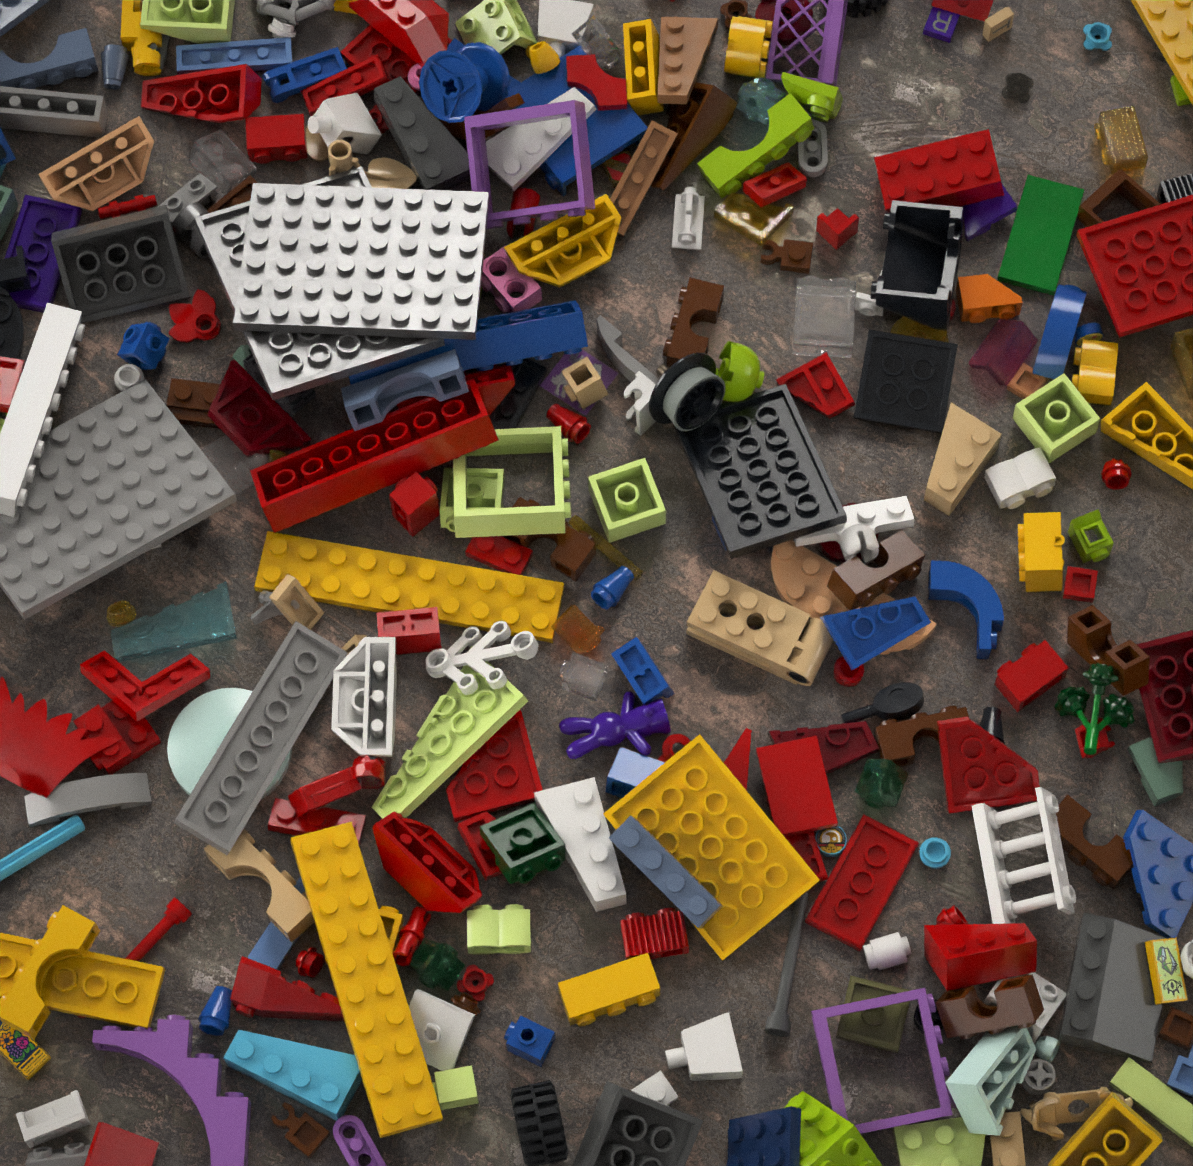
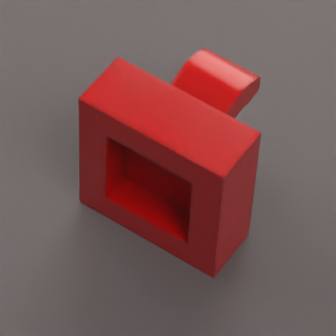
M1098 718L1097 724H1099L1103 720V718ZM1082 724L1074 729L1082 758H1093L1099 753L1115 746L1114 741H1108L1107 732L1111 730V727L1107 725L1099 732L1096 754L1088 755L1084 753L1086 728Z

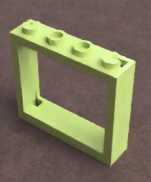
M561 426L495 429L499 441L453 459L455 538L566 533L565 518H571L570 502H564V499H570V482L563 481V478L569 477V459L562 458L563 456H568V438H562ZM553 452L555 505L467 509V456Z

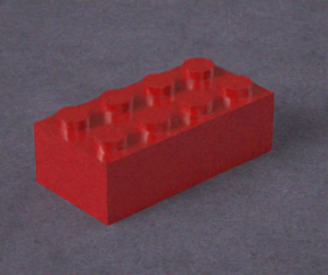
M989 129L874 157L886 212H890L892 200L961 207L1004 196Z

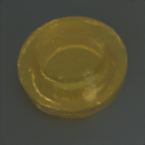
M117 601L108 607L106 619L110 626L124 628L133 622L137 612L135 607L130 605L128 601Z

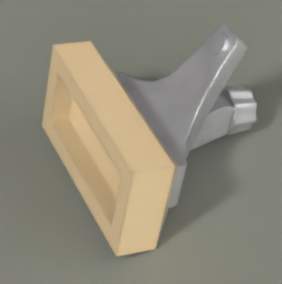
M287 574L273 592L266 590L260 592L258 596L259 602L264 604V606L251 615V620L257 625L271 617L284 615L292 625L297 621L311 630L324 612L299 581Z

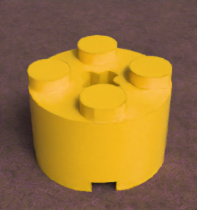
M732 16L724 72L733 75L765 78L767 62L762 61V58L768 59L770 41H765V38L771 37L773 21Z

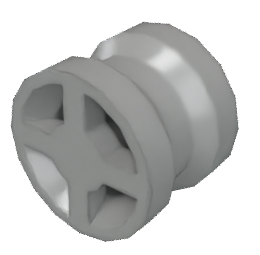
M1043 1059L1031 1061L1022 1082V1086L1029 1094L1040 1096L1049 1092L1056 1077L1052 1064Z

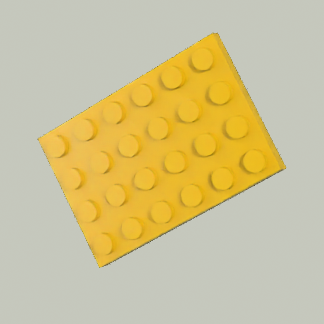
M700 734L603 813L616 830L630 815L635 817L723 905L702 928L695 926L722 961L820 881Z

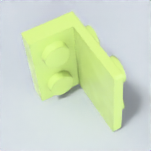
M484 0L455 23L465 45L467 43L481 42L492 46L500 55L513 45L526 49L529 45L538 43L517 0Z

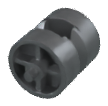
M195 202L185 207L176 216L172 227L173 231L185 242L191 241L189 247L200 258H207L209 255L197 230L195 217L208 214L209 212L200 203Z

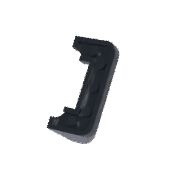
M892 200L890 212H885L883 229L888 230V242L882 275L878 277V281H872L870 298L876 299V305L932 329L948 331L962 246L963 207Z

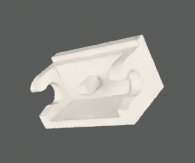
M638 371L635 374V379L626 387L624 398L630 397L631 393L634 392L635 404L627 411L626 420H631L633 415L636 414L637 426L635 427V432L642 436L656 422L649 413V400L656 384Z
M78 1090L29 1111L16 1113L24 1141L29 1148L90 1125Z

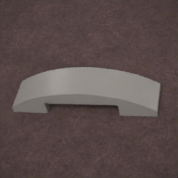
M600 315L596 319L597 334L606 355L613 365L630 382L635 379V374L640 371L656 384L661 377L657 378L622 348V333Z
M124 773L85 778L58 784L47 798L35 793L24 796L29 827L58 822L60 817L111 807L120 806L121 809L152 804L147 773Z

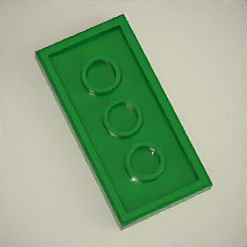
M1027 175L997 281L1055 295L1085 189Z

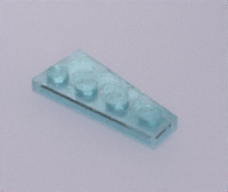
M227 581L216 585L217 589L204 594L202 591L192 595L191 600L177 606L171 604L164 607L161 613L149 617L146 615L111 630L115 659L118 662L237 639Z

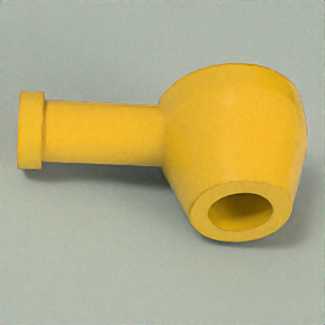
M545 41L529 45L525 51L536 74L552 70L561 61L557 52Z

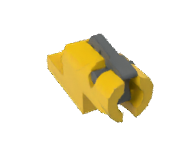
M122 0L120 37L122 45L127 48V51H131L134 72L142 76L160 75L165 65L171 37L140 27L142 0Z

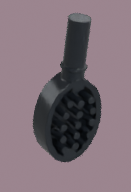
M901 682L887 686L876 694L873 704H867L864 707L841 714L843 723H853L873 718V716H878L884 720L906 719L916 714L924 705L922 688L911 682Z

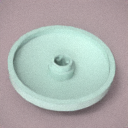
M222 688L207 692L191 701L175 719L168 738V760L176 781L188 795L191 794L252 691L241 688ZM292 748L261 800L274 791L284 778L290 764Z

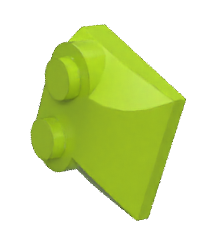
M782 72L781 79L787 94L791 93L803 109L808 110L812 114L811 118L826 123L829 118L835 119L843 101L839 87Z

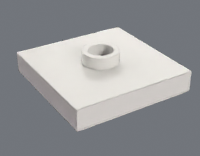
M417 989L414 992L409 1009L426 1064L441 1071L454 1069L475 1014Z

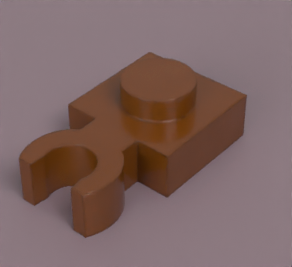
M784 239L783 246H778L772 240L763 241L762 249L770 250L772 254L761 255L760 263L772 265L775 262H781L780 270L809 274L813 242Z
M284 1102L282 1107L289 1112L288 1118L279 1120L273 1115L271 1119L276 1127L289 1130L284 1136L285 1139L310 1159L330 1136V1132L306 1112L300 1118H297L294 1108L289 1103Z

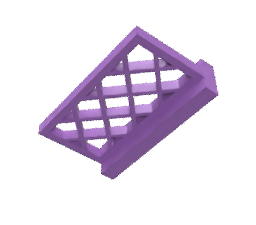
M776 0L765 79L782 82V74H774L773 71L775 62L785 55L793 66L787 73L793 74L797 71L800 77L836 87L848 0H828V4L824 0H814L805 8L798 0H794L801 11L790 20H787L782 14L783 5L790 0ZM819 2H822L827 9L826 17L816 24L808 14V11ZM805 14L813 24V27L799 36L791 24ZM782 18L785 23L780 27V21ZM825 24L823 33L820 27ZM789 27L797 39L783 49L778 42V35ZM817 30L823 37V42L819 48L812 52L803 40ZM801 43L810 55L796 65L787 53ZM778 46L781 52L776 55V50ZM821 52V57L819 61L816 58V55H818ZM811 59H814L819 66L818 78L805 77L800 68Z

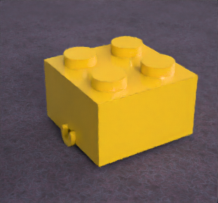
M1061 512L1024 513V524H1018L1019 582H1025L1026 592L1062 591L1063 567L1065 563L1062 558V545L1065 542V538L1061 535Z

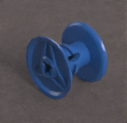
M476 42L467 43L457 51H439L429 57L421 70L419 85L421 97L427 109L440 120L456 123L463 122L464 117L474 115L477 109L487 111L507 98L510 76L509 69L502 55L492 46Z

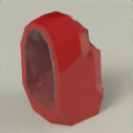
M372 755L358 756L353 762V780H358L362 789H379L385 786L386 762L380 757Z

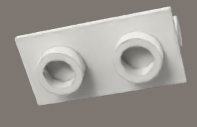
M687 187L682 194H676L672 248L701 250L705 196H699L693 187Z

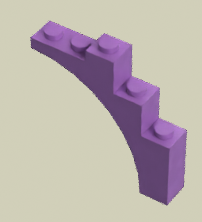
M168 1015L166 1019H158L157 1032H154L150 1027L147 1029L139 1026L134 1027V1031H121V1027L103 1026L102 1030H93L92 1043L96 1050L119 1052L144 1060L165 1072L185 1090L197 1106L205 1124L210 1145L211 1166L248 1165L251 1102L248 1097H244V1094L240 1092H226L224 1097L220 1096L222 1064L219 1058H214L213 1054L198 1053L195 1055V1058H191L193 1026L190 1020H185V1017L181 1015Z

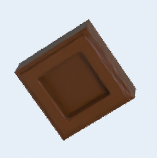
M1172 1006L1158 1037L1188 1050L1193 1039V1016Z

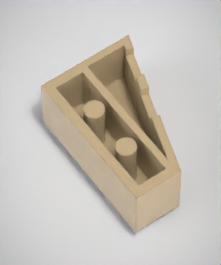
M952 402L924 497V501L950 516L999 447L1002 435Z

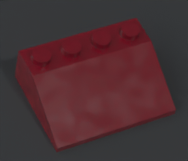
M1193 630L1136 644L1150 657L1149 682L1147 685L1139 688L1158 763L1193 760Z

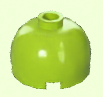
M728 341L718 358L722 362L720 368H716V375L725 383L723 400L739 402L751 396L755 388L760 389L764 380V371H760V360L751 348Z

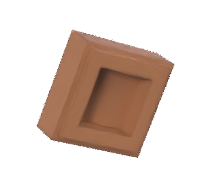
M1023 363L1007 385V390L1021 399H1025L1045 386L1049 378L1033 374V368Z

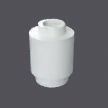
M899 932L869 940L870 944L863 946L870 970L878 968V971L906 963L908 962L906 956L912 954L907 937H900Z

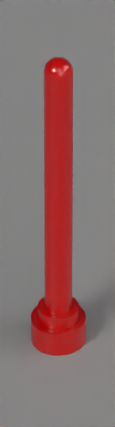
M174 897L166 905L167 910L164 912V918L125 959L139 962L174 924L178 926L180 922L185 923L192 913Z

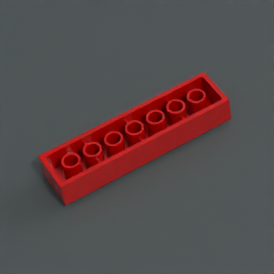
M474 378L466 381L469 390L467 393L441 402L434 397H427L386 414L383 422L354 431L352 428L250 470L261 507L273 532L276 533L360 497L372 494L377 490L399 482L405 476L410 477L416 471L421 473L430 470L440 464L457 459L462 455L499 441Z

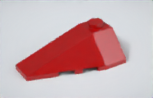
M241 957L230 998L233 1006L236 1007L235 1011L249 1018H253L255 1014L262 1018L344 1021L338 997L326 992H322L318 996L315 994V990L308 986L307 983L301 980L290 983L280 975L281 971L249 958Z

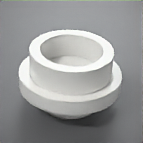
M275 17L272 23L268 25V30L272 32V37L274 38L296 36L295 25H292L289 21Z
M133 364L122 365L114 376L116 387L120 391H124L144 380L142 370Z

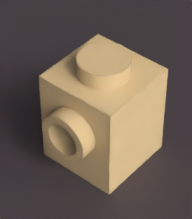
M587 356L561 371L567 382V385L563 387L571 402L577 400L582 409L608 395L601 377Z

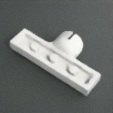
M907 496L844 506L847 522L796 538L794 542L795 546L798 547L827 541H837L841 546L846 561L860 553L864 564L873 561L879 553V544L875 534L914 527V516Z

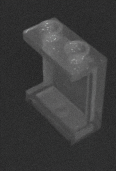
M817 276L797 278L792 355L820 356L827 352L829 357L852 358L856 281H850L843 277L834 278L833 280L820 279Z

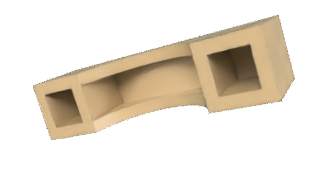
M245 829L242 830L228 855H225L211 845H207L204 851L208 859L229 880L239 876H255L271 886L272 897L266 913L270 922L291 943L315 922L306 892L304 891L301 894L294 887L297 883L286 870L280 873L273 866L276 861L265 849L259 852L253 846L255 840Z

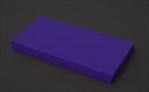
M30 195L24 196L5 258L17 256L16 246L22 245L27 259L31 289L9 293L18 308L44 313L47 303L53 304L60 284L61 274L52 246L51 236L53 232L78 227L82 208Z

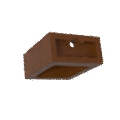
M1119 169L1079 206L1077 219L1086 227L1104 222L1097 215L1119 194L1139 211L1160 205V203L1123 170Z

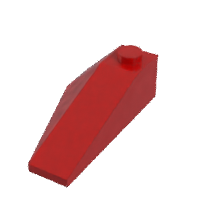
M247 64L144 80L141 107L145 110L217 123L247 119L260 106L262 78Z

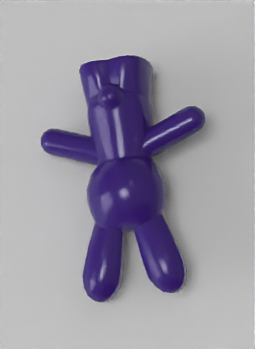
M628 691L623 696L620 715L615 712H603L594 718L568 717L563 719L559 723L561 733L566 735L591 733L572 742L566 749L567 756L570 759H577L599 746H616L625 738L642 755H649L651 753V746L644 738L656 733H663L664 735L671 733L663 700L658 699L647 705L634 708L635 694Z

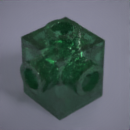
M867 759L855 793L865 799L864 803L874 809L896 807L908 773L891 760Z
M424 938L417 948L409 964L420 975L418 980L423 985L432 990L438 987L446 991L456 983L466 965L457 958L459 953L452 946Z

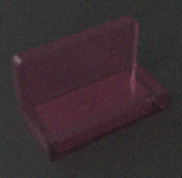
M999 319L968 364L972 368L987 370L999 385L1007 386L1038 342V339L1023 321Z

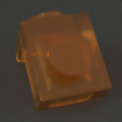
M575 604L570 605L551 626L575 652L592 651L601 642L602 639L599 636L605 631L601 625L595 626Z

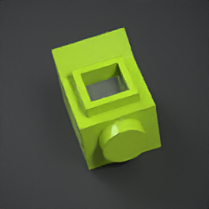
M1099 509L1071 520L1068 534L1083 563L1091 560L1099 562L1110 555L1114 542L1102 521Z

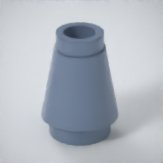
M106 45L104 46V51L101 52L104 87L107 89L117 90L121 88L130 57L127 54V48L124 46Z

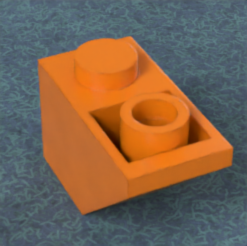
M990 275L958 277L956 294L961 322L980 323L986 319L998 317L999 319L1007 320L1020 315L1023 303L1022 297Z

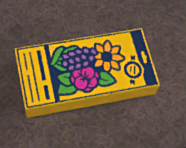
M0 1020V1053L27 1080L31 1079L51 1059L50 1055L32 1038L2 1023Z

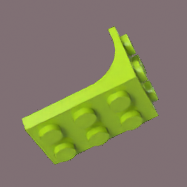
M801 1091L798 1095L791 1098L784 1107L801 1108L799 1166H882L854 1124L806 1092Z

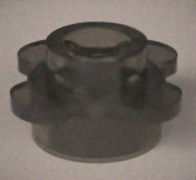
M1009 73L1005 78L1007 82L1006 87L1001 91L1002 96L1005 99H1017L1020 103L1027 102L1030 98L1028 94L1029 89L1034 84L1033 80L1022 73Z

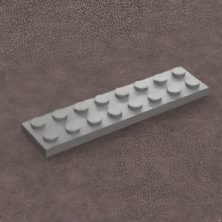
M295 621L173 823L225 855H228L332 681L334 669L343 661L348 653Z

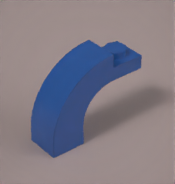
M1059 284L1057 286L1036 357L1033 374L1056 379L1064 373L1087 295L1086 291H1082L1075 285L1064 286Z
M931 560L928 600L954 601L966 607L973 615L977 627L976 659H989L991 649H996L997 631L1002 630L1004 622L1002 604L996 591L981 574L965 565L949 561Z

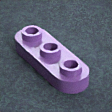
M345 1115L335 1122L333 1136L349 1166H361L359 1160L363 1156L371 1158V1162L367 1166H386L367 1129L358 1117ZM351 1128L356 1131L354 1137H344V1132L347 1129Z

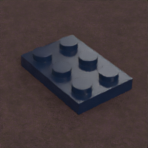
M791 1106L729 1120L728 1159L726 1166H799L801 1108Z

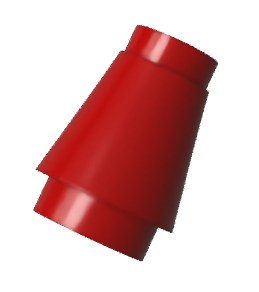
M557 403L553 404L547 411L546 418L555 427L561 426V434L568 438V442L578 444L588 436L591 425L586 417Z

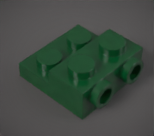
M535 803L480 826L481 837L495 854V864L510 884L518 881L522 884L528 883L535 877L536 873L545 869L555 871L566 860L564 841Z

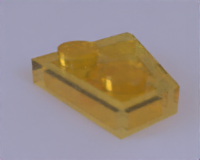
M731 193L715 209L713 217L762 246L793 215L795 206L786 203L785 208L766 205L761 208L751 198Z

